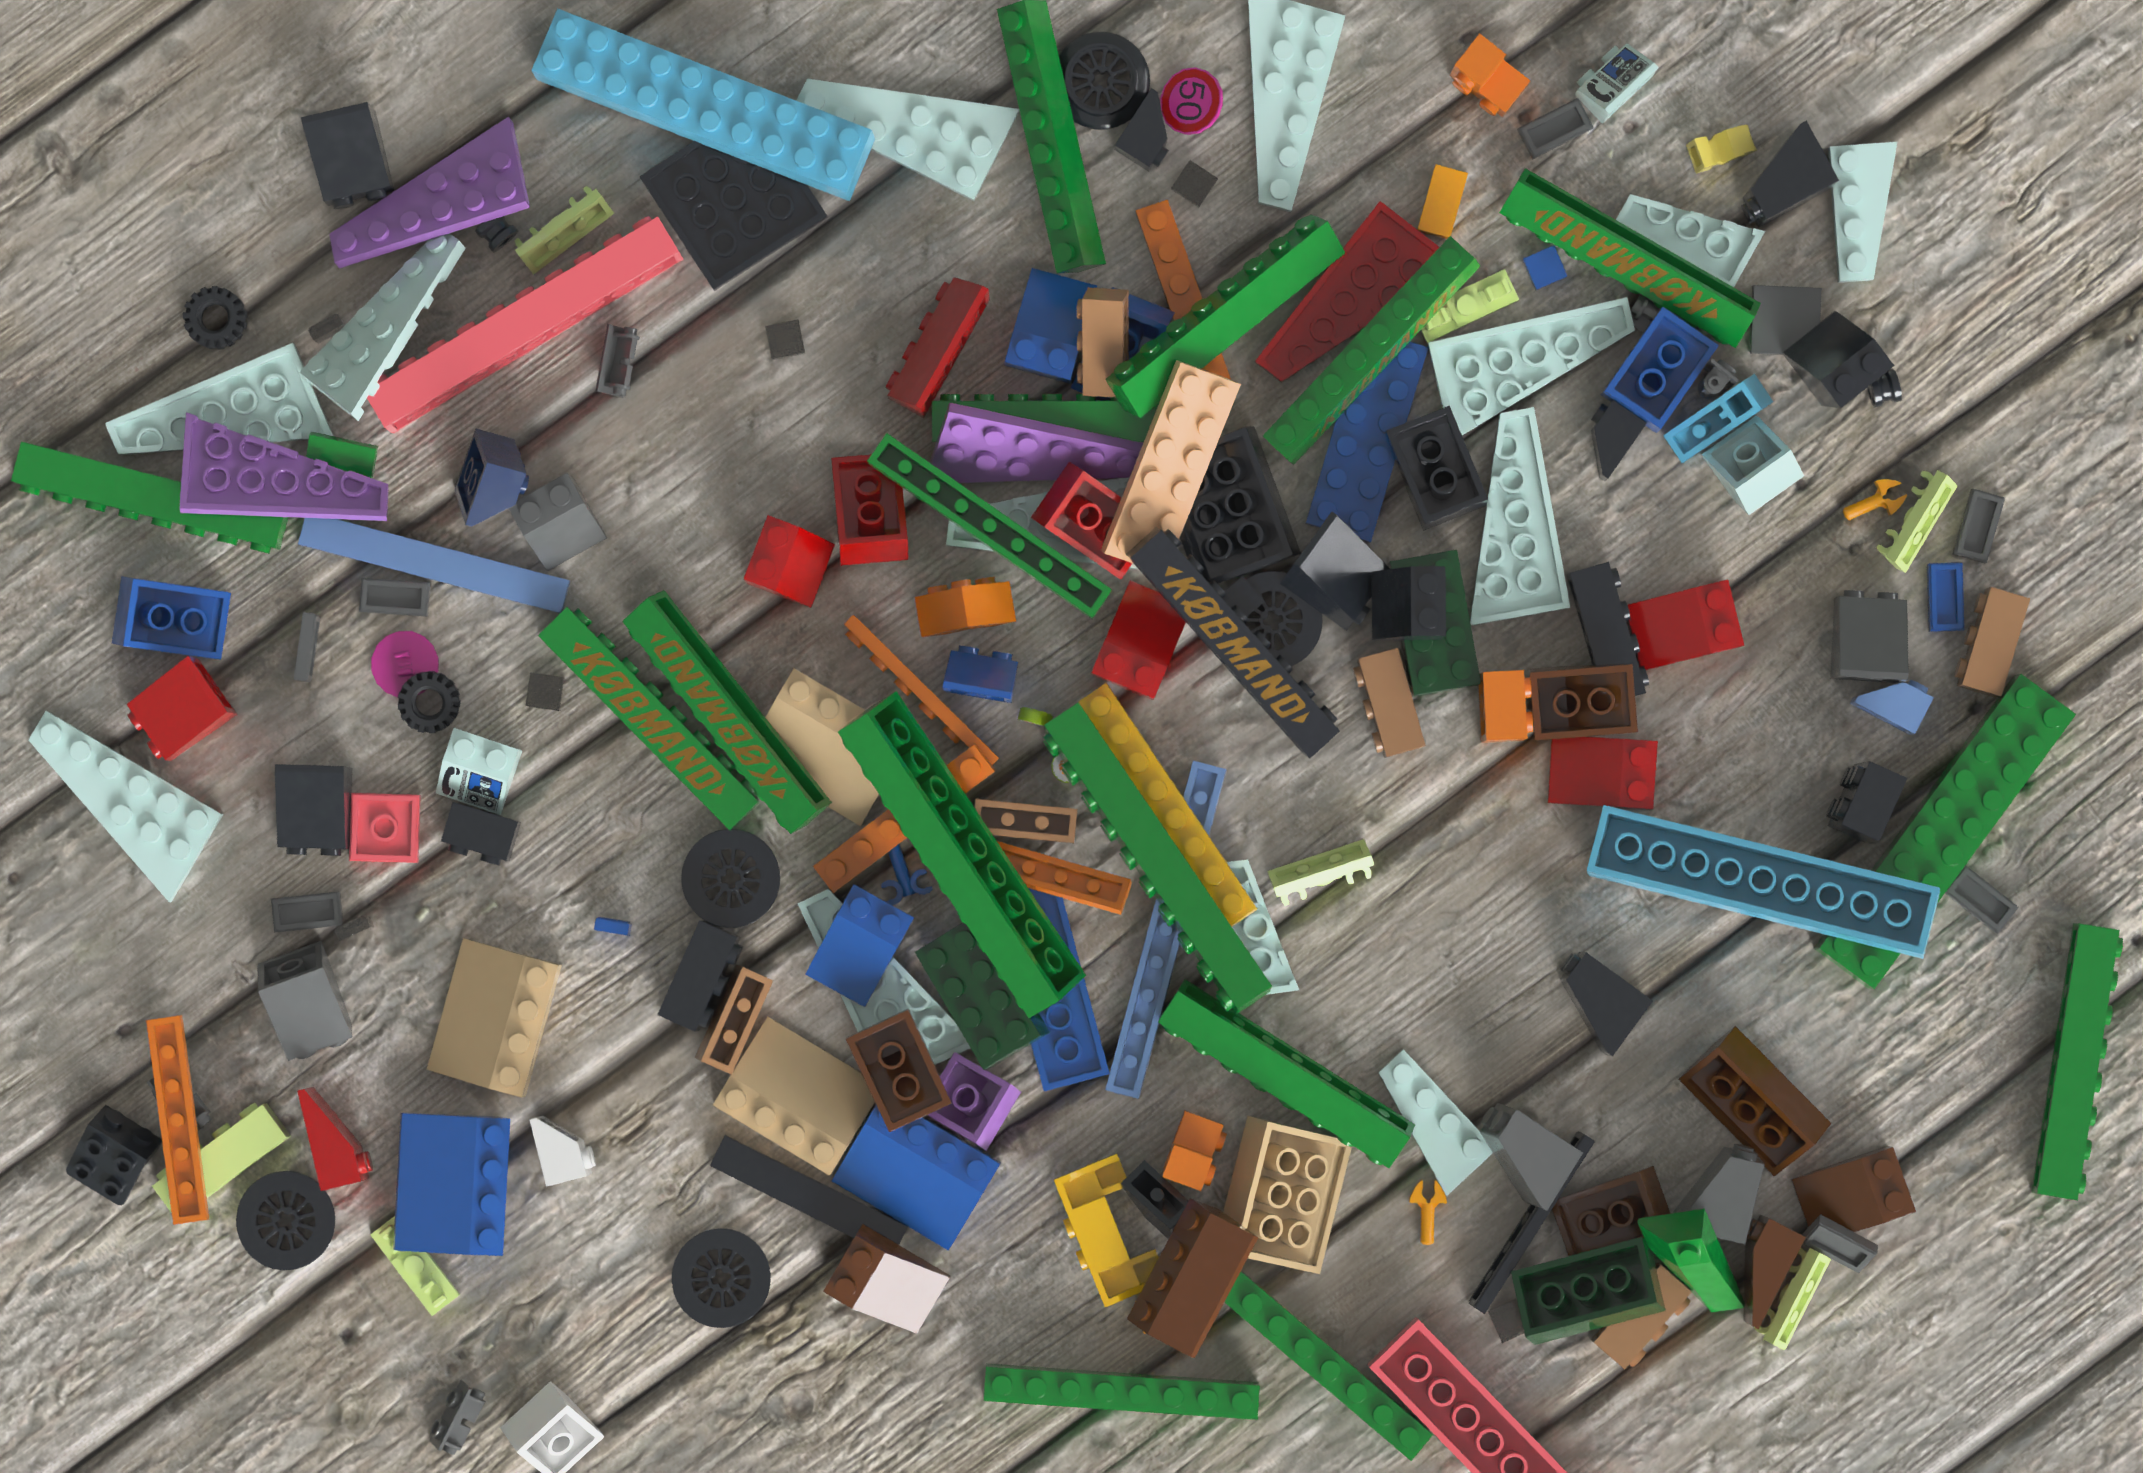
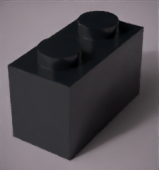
M452 802L441 842L449 844L448 851L467 856L468 850L481 853V861L499 866L501 860L510 861L521 822Z

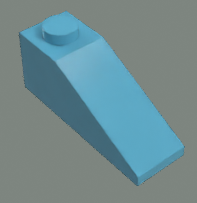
M1753 374L1663 436L1681 463H1684L1774 401L1757 376Z

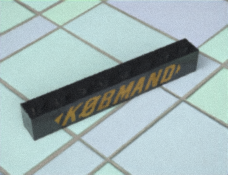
M1155 527L1126 556L1296 747L1310 759L1340 732L1334 725L1338 720L1336 716L1325 705L1321 708L1316 705L1312 700L1316 695L1303 680L1297 683L1289 673L1293 671V668L1281 655L1275 658L1268 651L1267 648L1271 643L1259 630L1252 633L1245 625L1249 619L1237 605H1234L1232 608L1228 606L1222 599L1227 595L1225 591L1214 580L1208 583L1200 574L1204 570L1201 564L1191 554L1186 558L1180 552L1178 547L1182 543L1169 529L1163 532Z

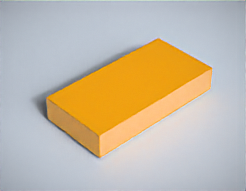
M1435 164L1417 230L1445 239L1451 236L1468 173Z

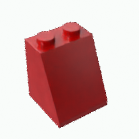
M767 515L745 573L744 581L751 586L812 608L835 544L799 526Z
M191 656L184 658L127 703L131 710L127 716L138 731L145 730L151 739L147 742V745L158 759L163 757L166 761H172L238 715L200 659Z

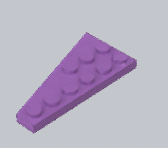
M510 117L499 122L331 232L329 235L333 257L338 268L530 208L514 124Z
M949 403L930 463L958 483L1057 480L1068 462L1079 467L1095 479L1130 478L1143 443Z
M186 412L180 513L387 521L388 484L350 470L347 472L328 465V462L299 455L297 451L249 434L246 436L227 429V426L209 423L198 419L196 415Z

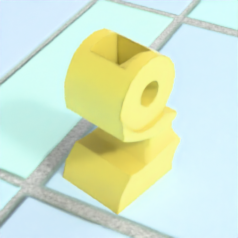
M1748 125L1724 130L1713 135L1710 140L1705 136L1695 138L1686 144L1696 174L1708 171L1715 165H1724L1731 160L1757 151Z

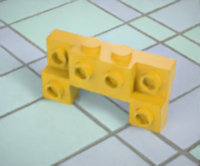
M1117 1153L1054 1179L1069 1217L1063 1220L1070 1239L1074 1237L1078 1239L1081 1250L1076 1251L1079 1263L1083 1271L1090 1269L1104 1307L1140 1293L1159 1258L1155 1248L1130 1258L1105 1198V1195L1123 1189L1121 1183L1127 1178Z

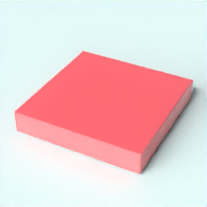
M351 793L349 861L419 863L421 795Z

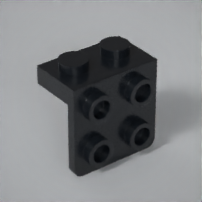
M105 1104L87 1125L66 1168V1172L72 1178L113 1203L123 1205L128 1200L144 1166L159 1150L162 1139L153 1134L149 1129L138 1125L125 1117L121 1112Z

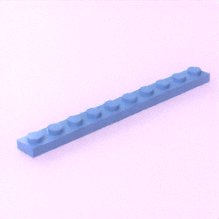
M1193 761L1183 797L1208 835H1210L1227 770ZM1157 899L1105 1089L1136 1099L1140 1098L1159 1026L1158 1021L1162 1015L1180 947L1177 940V935L1180 932L1174 924L1168 927L1158 912L1160 903Z

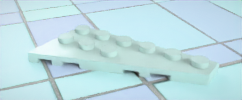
M1248 0L1258 204L1291 212L1345 15L1291 0Z
M814 79L806 80L796 100L871 129L875 137L871 148L872 151L973 201L980 191L1020 111L1017 108Z
M450 233L427 240L404 263L403 267L357 311L355 316L309 360L308 364L299 373L309 383L359 421L364 413L361 406L368 395L374 396L380 387L377 383L379 377L385 369H389L394 365L418 326L415 319L422 308L428 309L434 300L431 296L433 290L438 283L446 281L466 249L464 245Z
M294 343L105 423L119 455L183 450L186 412L196 415L198 419L212 424L218 423L227 426L229 430L246 436L249 434L271 443L308 440L311 432L334 436L312 384L299 373L304 368V365Z
M1534 407L1499 414L1488 502L1485 511L1470 616L1471 626L1570 608Z

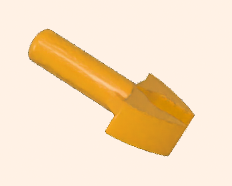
M1889 479L1875 481L1874 484L1877 487L1875 494L1843 508L1844 517L1847 520H1851L1879 507L1885 508L1888 516L1894 514L1904 503L1907 494L1896 500L1883 499V496L1886 495L1889 488L1902 483Z
M1421 1179L1413 1188L1409 1197V1203H1417L1420 1206V1242L1424 1245H1431L1434 1243L1435 1208L1439 1203L1447 1204V1199L1443 1189L1434 1179V1195L1427 1203L1426 1199L1422 1196L1423 1180Z

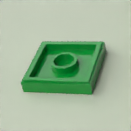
M311 432L306 457L313 460L319 459L328 462V465L347 472L350 470L373 479L378 446Z

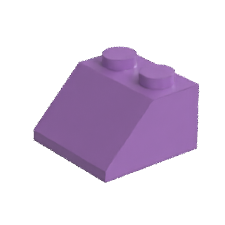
M954 1052L940 1075L952 1104L927 1116L987 1151L1021 1091L1007 1081L987 1070H983L979 1065Z

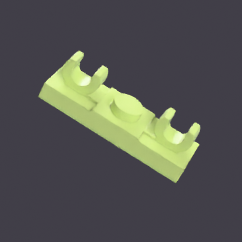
M584 187L583 190L587 196L579 202H576L571 197L569 203L572 207L570 209L567 208L561 214L554 217L539 232L531 227L529 231L533 237L525 243H522L519 238L515 240V244L518 247L515 249L516 253L533 275L615 214L597 189L592 191L591 188Z
M1501 270L1457 291L1420 330L1426 344L1519 301L1506 270Z
M1937 470L1934 476L1927 471L1921 472L1920 475L1926 481H1929V484L1922 490L1914 486L1912 487V492L1919 499L1905 514L1901 532L1898 534L1895 530L1887 529L1885 533L1894 539L1893 545L1888 548L1879 544L1877 546L1878 551L1896 569L1904 573L1908 570L1957 488L1953 480Z
M1363 839L1267 872L1276 896L1280 897L1282 903L1286 906L1289 905L1287 898L1289 893L1298 891L1301 899L1304 900L1307 897L1305 888L1327 885L1345 875L1349 884H1353L1352 874L1358 870H1363L1367 879L1371 878L1369 867L1373 866L1374 863Z
M394 1216L370 1235L431 1316H433L457 1298L460 1293L428 1252L393 1250Z
M1800 1248L1798 1254L1801 1255L1802 1262L1798 1266L1791 1265L1789 1269L1796 1276L1792 1278L1790 1284H1787L1782 1289L1779 1297L1780 1303L1777 1307L1778 1311L1775 1312L1769 1309L1766 1314L1771 1318L1770 1325L1767 1327L1760 1326L1759 1329L1755 1328L1757 1332L1765 1335L1763 1340L1783 1350L1786 1349L1831 1261L1827 1256L1809 1248L1808 1252Z

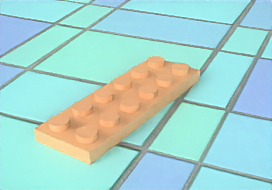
M1176 360L1101 548L1103 553L1132 563L1126 554L1155 527L1163 532L1169 529L1179 540L1241 384Z

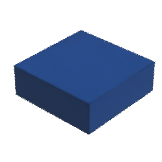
M1554 245L1522 259L1535 291L1567 277V273Z
M598 917L595 919L594 930L630 936L632 924L629 921Z

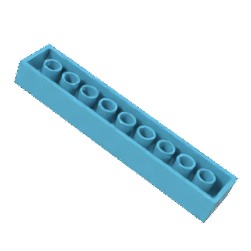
M558 8L531 70L538 81L847 201H850L875 141L871 129Z
M1603 805L1587 867V873L1592 877L1921 959L1924 958L1940 895L1939 887Z

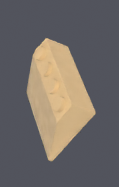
M793 668L765 718L832 801L828 807L861 826L879 797V793L871 781L863 775L861 766L853 754L845 748L838 731L865 710Z
M463 938L427 1070L521 1098L525 1097L562 965Z
M767 1016L716 1098L713 1106L830 1176L875 1101L861 1072Z
M1247 1116L1223 1213L1258 1236L1248 1256L1249 1259L1320 1274L1352 1147L1344 1145L1337 1137Z

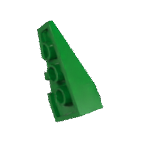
M1705 1208L1638 1218V1225L1647 1246L1711 1312L1744 1308L1745 1302Z

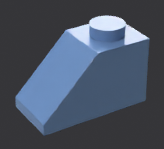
M1910 680L1908 684L1901 682L1853 697L1850 704L1909 735H1913L1920 726L1934 697L1926 694L1928 691L1927 687Z

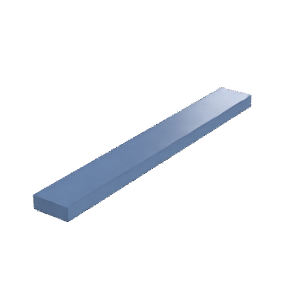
M305 518L298 541L299 545L557 613L563 611L570 585V580L338 519Z

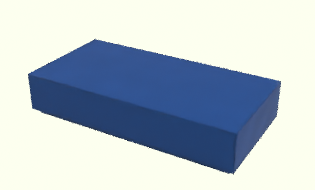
M1928 563L1929 632L1964 631L1963 563Z

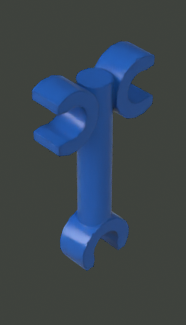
M900 844L888 852L897 881H884L881 887H895L897 896L886 901L887 903L896 905L903 897L915 893L925 895L933 890L932 886L922 889L916 883L919 876L927 874L926 869L916 870L910 877Z

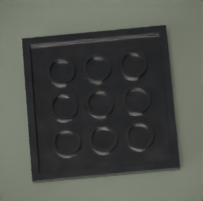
M693 141L640 176L641 181L714 291L828 218L808 185L696 141Z

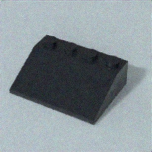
M1254 426L1243 427L1220 436L1180 535L1186 556L1188 557L1191 554L1201 564L1204 570L1200 574L1208 583L1214 580L1217 584L1301 554Z

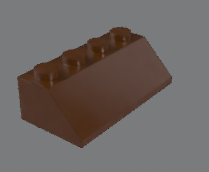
M1736 1026L1717 1040L1678 1079L1742 1145L1754 1148V1152L1758 1153V1156L1765 1164L1764 1167L1773 1176H1776L1812 1148L1831 1125V1122Z
M1190 1198L1127 1320L1146 1334L1195 1358L1250 1255L1258 1236L1218 1208Z

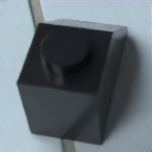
M1151 88L1116 142L1114 149L1148 172L1153 164L1159 167L1169 152L1165 148L1168 138L1157 91Z
M1615 400L1608 406L1602 403L1591 418L1596 423L1591 430L1599 478L1603 481H1606L1611 476L1647 424Z
M1144 1160L1121 1183V1187L1143 1216L1169 1239L1188 1200Z

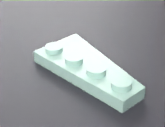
M1897 142L1841 145L1828 148L1829 163L1839 179L1831 188L1838 283L1874 279Z
M1632 194L1628 196L1616 218L1620 223L1732 287L1735 286L1765 233L1763 230L1751 229L1737 225L1734 222L1711 218L1701 213L1682 210L1672 205Z
M1248 859L1227 862L1258 908L1232 926V928L1272 985L1268 994L1298 991L1299 988L1292 974Z
M1402 1049L1378 1074L1401 1115L1415 1124L1412 1135L1445 1195L1448 1196L1493 1152L1480 1131Z

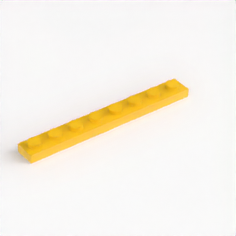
M1105 683L1081 699L1078 703L1231 927L1256 911L1258 908L1110 686Z

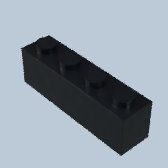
M1609 562L1568 573L1567 579L1592 665L1633 664L1635 696L1645 694V686L1649 685V679L1645 667L1638 666L1635 654L1640 653V648L1635 633L1629 634L1626 621L1631 620L1626 601H1620L1617 588L1621 587V581L1617 568L1611 569Z

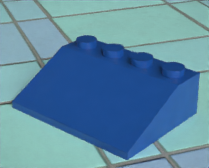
M876 1105L837 1170L832 1182L949 1251L1001 1162L925 1117L889 1132Z
M419 1113L400 1114L393 1250L503 1256L510 1118Z

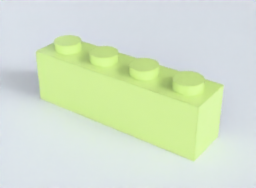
M256 1103L251 1104L238 1114L242 1120L232 1127L228 1123L224 1124L211 1134L214 1138L212 1142L204 1148L200 1144L207 1198L291 1137L267 1103L259 1107ZM164 1168L156 1175L159 1181L152 1185V1187L171 1212L166 1168Z

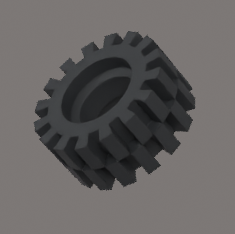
M212 286V288L204 287L200 289L199 293L194 292L191 295L192 299L190 302L187 301L184 306L186 307V312H183L184 327L188 331L189 336L201 346L209 349L217 348L221 350L225 349V346H233L235 340L242 338L243 329L247 328L245 321L248 316L243 302L231 291L219 288L218 286ZM212 305L224 307L228 314L227 324L218 331L208 330L202 320L204 311Z
M435 671L420 672L412 676L404 683L398 695L399 701L397 705L402 720H405L408 724L407 726L411 729L414 728L421 733H436L447 728L457 717L461 704L460 693L455 687V683L448 679L446 675L436 673ZM433 689L440 694L442 708L437 714L425 715L418 710L416 698L422 690Z

